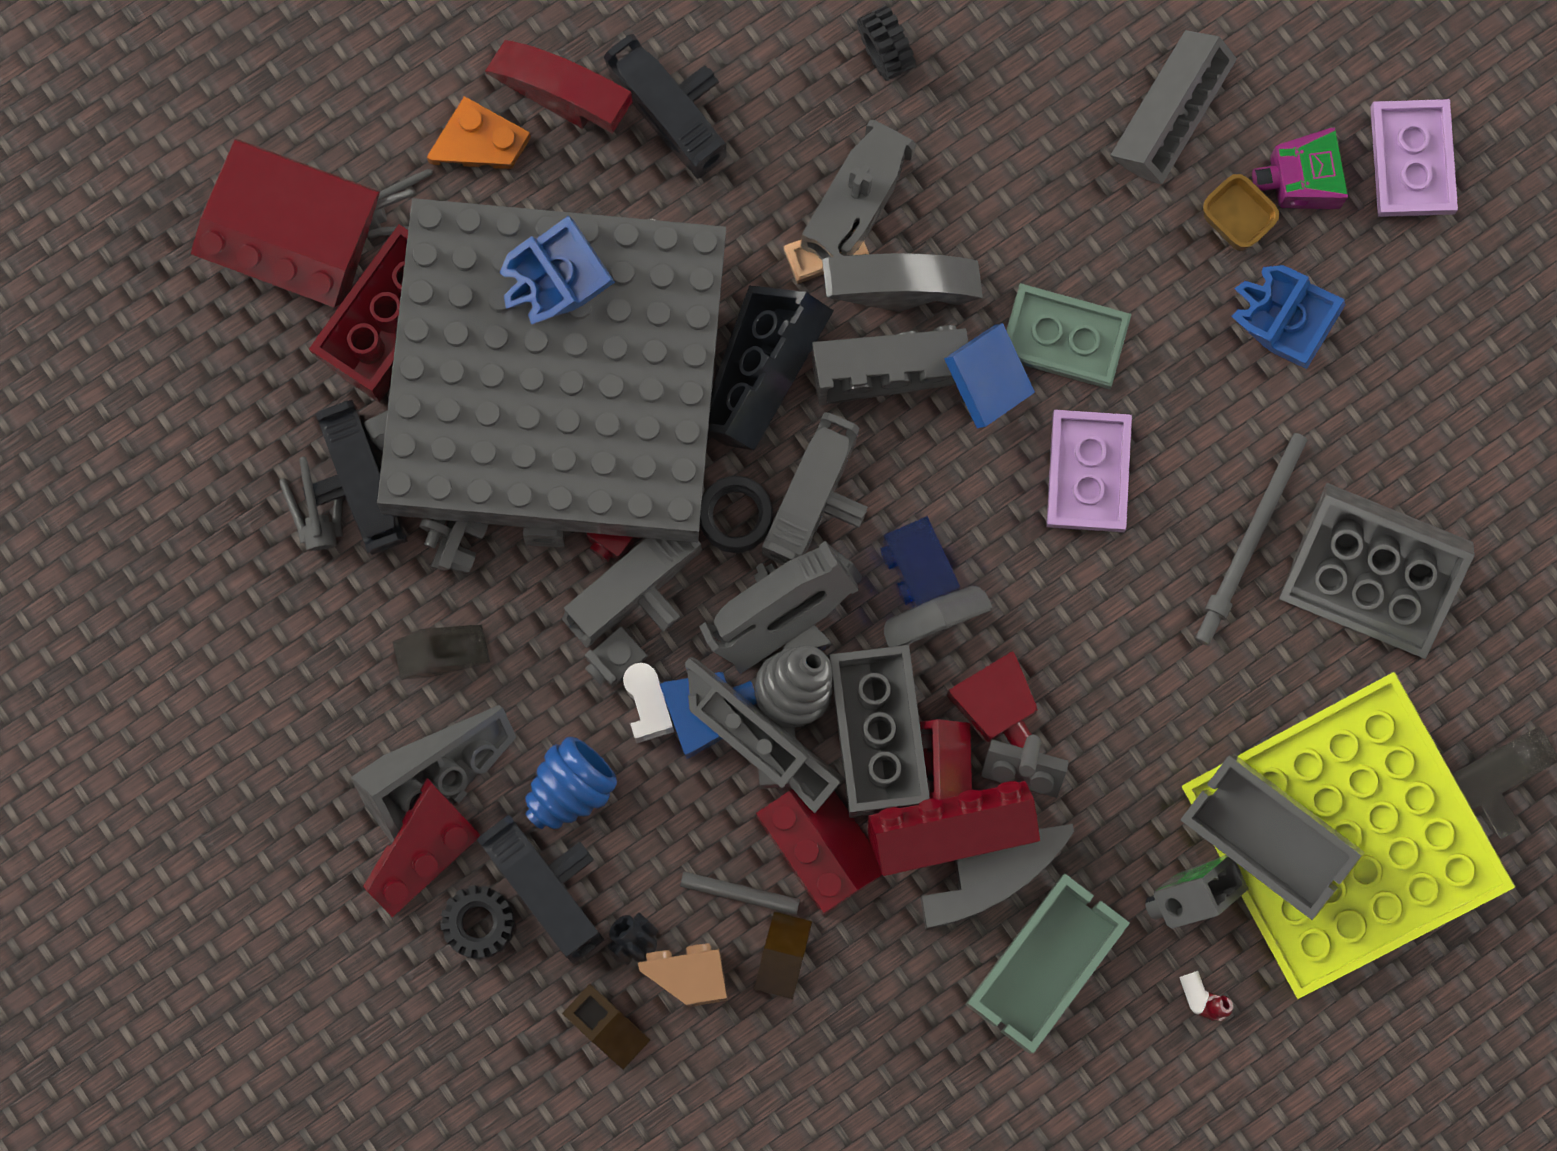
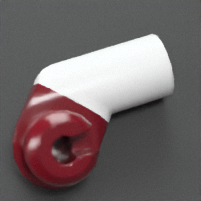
M1198 971L1179 977L1189 1007L1195 1014L1212 1021H1222L1231 1015L1233 1011L1231 999L1224 995L1218 996L1205 991Z

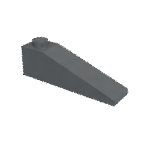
M497 705L383 755L353 775L351 779L365 807L393 843L403 826L401 821L408 809H413L422 794L420 789L427 778L451 804L454 801L460 803L468 794L464 791L478 774L486 773L515 740L516 735L503 707Z

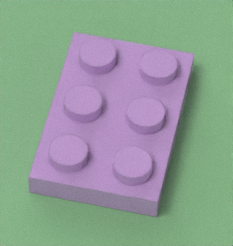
M1450 99L1373 102L1371 105L1378 217L1455 214L1458 210Z
M1066 410L1053 411L1046 527L1125 532L1132 415Z

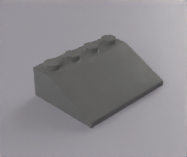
M1326 483L1311 516L1279 599L1426 659L1474 558V544L1472 541Z

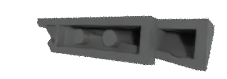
M695 657L688 658L685 662V667L688 671L690 711L781 788L785 787L788 783L815 813L842 783L844 778L781 726L769 719L761 710Z

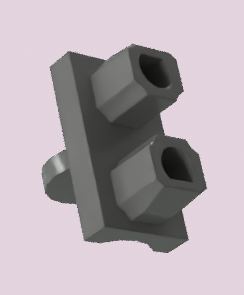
M422 518L419 527L429 532L424 543L425 546L435 549L439 537H442L430 567L439 571L451 569L465 573L469 572L476 553L459 546L462 536L465 533L477 539H482L489 524L449 520L447 526H445L446 520L434 519L432 521Z

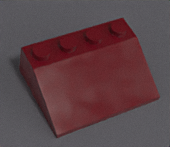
M235 139L200 218L191 255L336 307L343 302L351 291L380 191Z

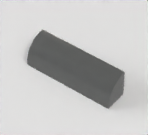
M1185 30L1110 155L1125 169L1148 181L1163 184L1237 60L1220 36Z

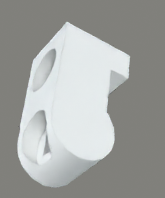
M645 663L633 664L625 671L623 682L628 695L635 700L640 716V721L631 723L636 743L674 732L654 668Z

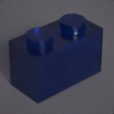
M928 516L884 535L883 543L885 546L880 548V552L888 569L895 568L901 582L897 583L896 586L905 605L911 603L914 608L960 589L957 578Z

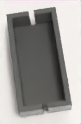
M1235 754L1229 755L1208 782L1207 785L1212 789L1218 788L1215 793H1212L1209 789L1203 790L1181 818V821L1311 920L1318 915L1338 887L1332 881L1334 880L1336 883L1341 884L1365 853Z

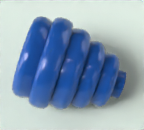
M566 737L561 745L555 744L549 748L544 756L545 761L541 762L536 771L537 777L531 782L532 791L525 797L527 807L529 808L526 811V816L540 829H543L545 826L559 829L564 822L573 823L578 816L586 817L591 814L594 808H602L607 803L610 792L615 789L617 778L610 766L594 749L578 738Z

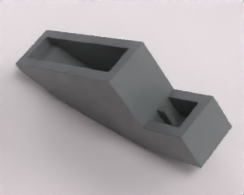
M904 253L849 255L822 259L827 298L895 312H901L932 301L961 305L983 298L977 260L945 255Z
M1073 824L1039 829V842L954 860L959 890L924 895L920 898L925 930L953 924L978 915L1003 902L1023 888L1054 859L1074 832Z

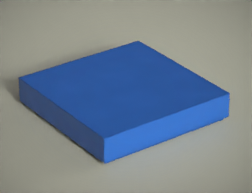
M1003 323L992 326L944 358L976 428L986 427L1035 393Z

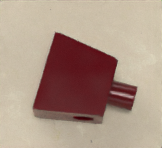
M1013 651L948 690L947 696L949 700L988 743L1004 734L1010 745L1023 748L1026 738L1032 735L1024 721L1035 715L1038 709Z

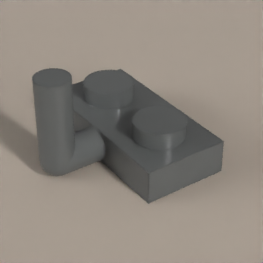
M1037 735L1028 736L1023 748L991 740L981 777L1000 783L1026 781L1031 791L1058 798L1069 761L1039 753L1041 739Z

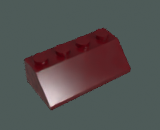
M400 224L392 232L309 348L311 353L348 383L379 403L390 389L408 239V230Z
M1007 781L995 788L981 791L967 790L961 792L958 796L941 800L934 798L926 799L918 805L905 808L890 807L883 809L877 814L868 815V837L883 876L1040 841L1035 800L1026 781Z

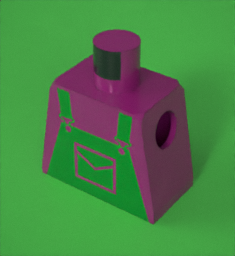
M1335 127L1275 146L1270 156L1271 166L1254 168L1252 170L1253 183L1261 191L1276 189L1278 205L1281 208L1340 209L1348 198Z

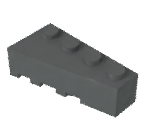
M946 325L935 328L930 332L918 333L917 331H907L897 335L813 342L812 366L819 406L956 385L944 358L968 343L966 328L956 329L954 325Z

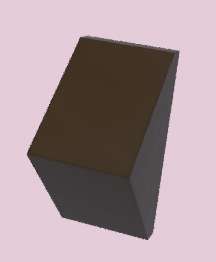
M774 911L754 990L793 999L813 921Z

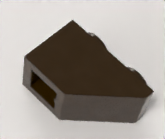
M589 984L562 1013L623 1070L651 1041L592 984Z

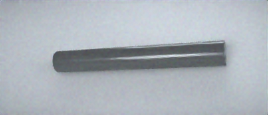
M685 871L683 872L680 887L795 915L797 914L800 899Z

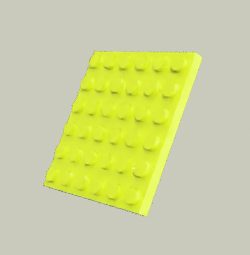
M1395 672L1238 755L1240 759L1365 852L1341 884L1336 883L1334 880L1332 881L1338 888L1313 920L1237 864L1249 888L1242 895V898L1297 999L1515 888L1514 883ZM1221 765L1182 785L1191 805L1203 790L1209 789L1212 793H1215L1218 788L1212 789L1207 784ZM1215 847L1220 857L1226 855Z

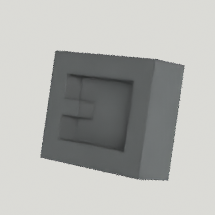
M620 627L593 652L589 650L585 654L586 660L590 663L585 669L600 686L606 681L613 689L623 680L625 671L635 663H642L648 656L627 632Z

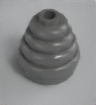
M808 645L784 649L768 658L759 669L756 677L755 698L758 708L777 725L787 728L803 727L822 717L831 703L833 691V674L830 660L824 652Z

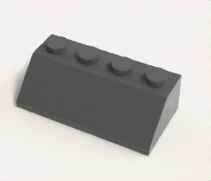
M909 645L830 654L833 674V695L849 818L877 814L883 809L890 807L905 808L914 806L923 800L930 799Z

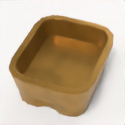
M1233 174L1224 180L1206 198L1203 205L1205 220L1238 251H1243L1257 243L1279 220V210L1276 205L1249 178L1242 174Z

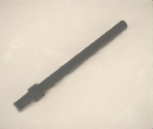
M1298 433L1293 434L1217 594L1211 595L1204 609L1207 614L1195 637V640L1199 643L1209 646L1221 620H1226L1233 606L1230 601L1308 441L1305 436Z

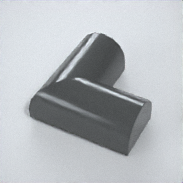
M967 586L891 617L885 623L884 635L889 647L909 645L991 611L993 607L987 594L980 587Z

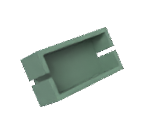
M1066 874L1059 878L965 1004L994 1027L1002 1022L1005 1026L1001 1033L1029 1054L1036 1051L1130 924V922L1102 901L1096 903L1092 909L1086 906L1094 895Z

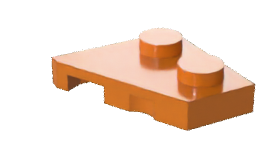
M464 96L427 155V160L433 165H440V162L462 163L463 166L467 167L490 165L493 168L512 169L530 140L531 135L530 132Z

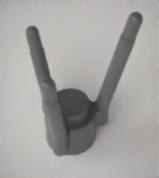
M426 169L380 191L368 231L370 239L392 234L397 226L381 227L380 223L387 222L384 207L413 196L414 192L411 189L403 192L400 191L433 174L431 169Z
M302 456L299 461L310 516L305 519L306 526L287 480L284 478L280 479V486L298 529L300 543H305L306 551L334 548L337 546L336 538L343 536L341 527L343 497L334 500L332 522H329L328 515H318L308 460Z

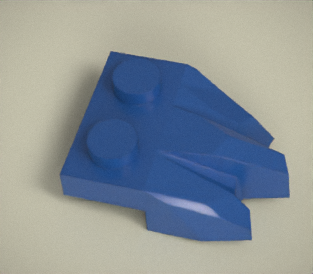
M570 216L561 220L537 239L531 236L510 251L500 270V274L504 277L516 278L518 281L504 295L506 309L531 302L533 308L528 314L531 324L573 311L615 283Z
M1284 265L1263 267L1262 275L1266 281L1263 286L1244 281L1234 288L1250 304L1248 310L1238 309L1231 317L1266 349L1307 369L1344 309L1345 300L1311 284L1308 276Z

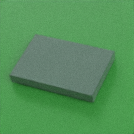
M1020 283L1006 331L1022 365L1111 389L1131 314Z

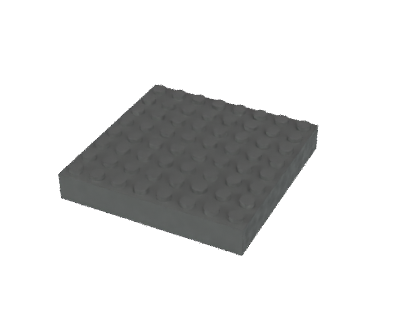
M412 198L377 499L381 514L698 543L726 227ZM570 216L615 283L573 311L531 324L528 316L533 308L531 302L506 309L504 295L518 281L516 278L504 277L500 274V270L510 251L531 236L537 239L561 220Z

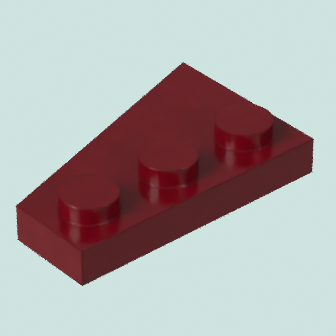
M428 778L420 789L422 794L413 809H408L401 821L403 826L393 843L387 845L363 885L365 890L391 917H394L481 836Z

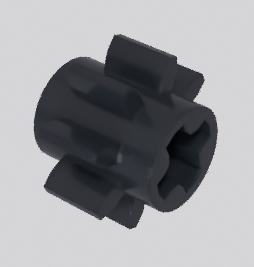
M637 913L634 918L630 915H624L618 918L610 928L609 937L613 941L608 945V948L626 965H629L632 959L638 963L647 960L646 954L655 952L657 948V940L653 936L659 930L641 913Z

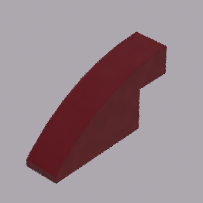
M504 40L485 70L487 75L581 129L590 120L613 134L633 102L631 91L563 57L514 41Z

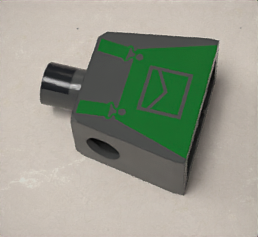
M1227 855L1175 874L1156 889L1154 895L1147 897L1145 905L1152 919L1164 918L1167 926L1173 929L1220 915L1249 888L1237 863Z

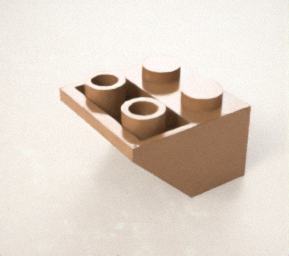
M710 943L686 947L687 955L672 957L670 950L647 953V961L638 963L639 971L688 1007L728 1001L721 953L719 949L712 950Z

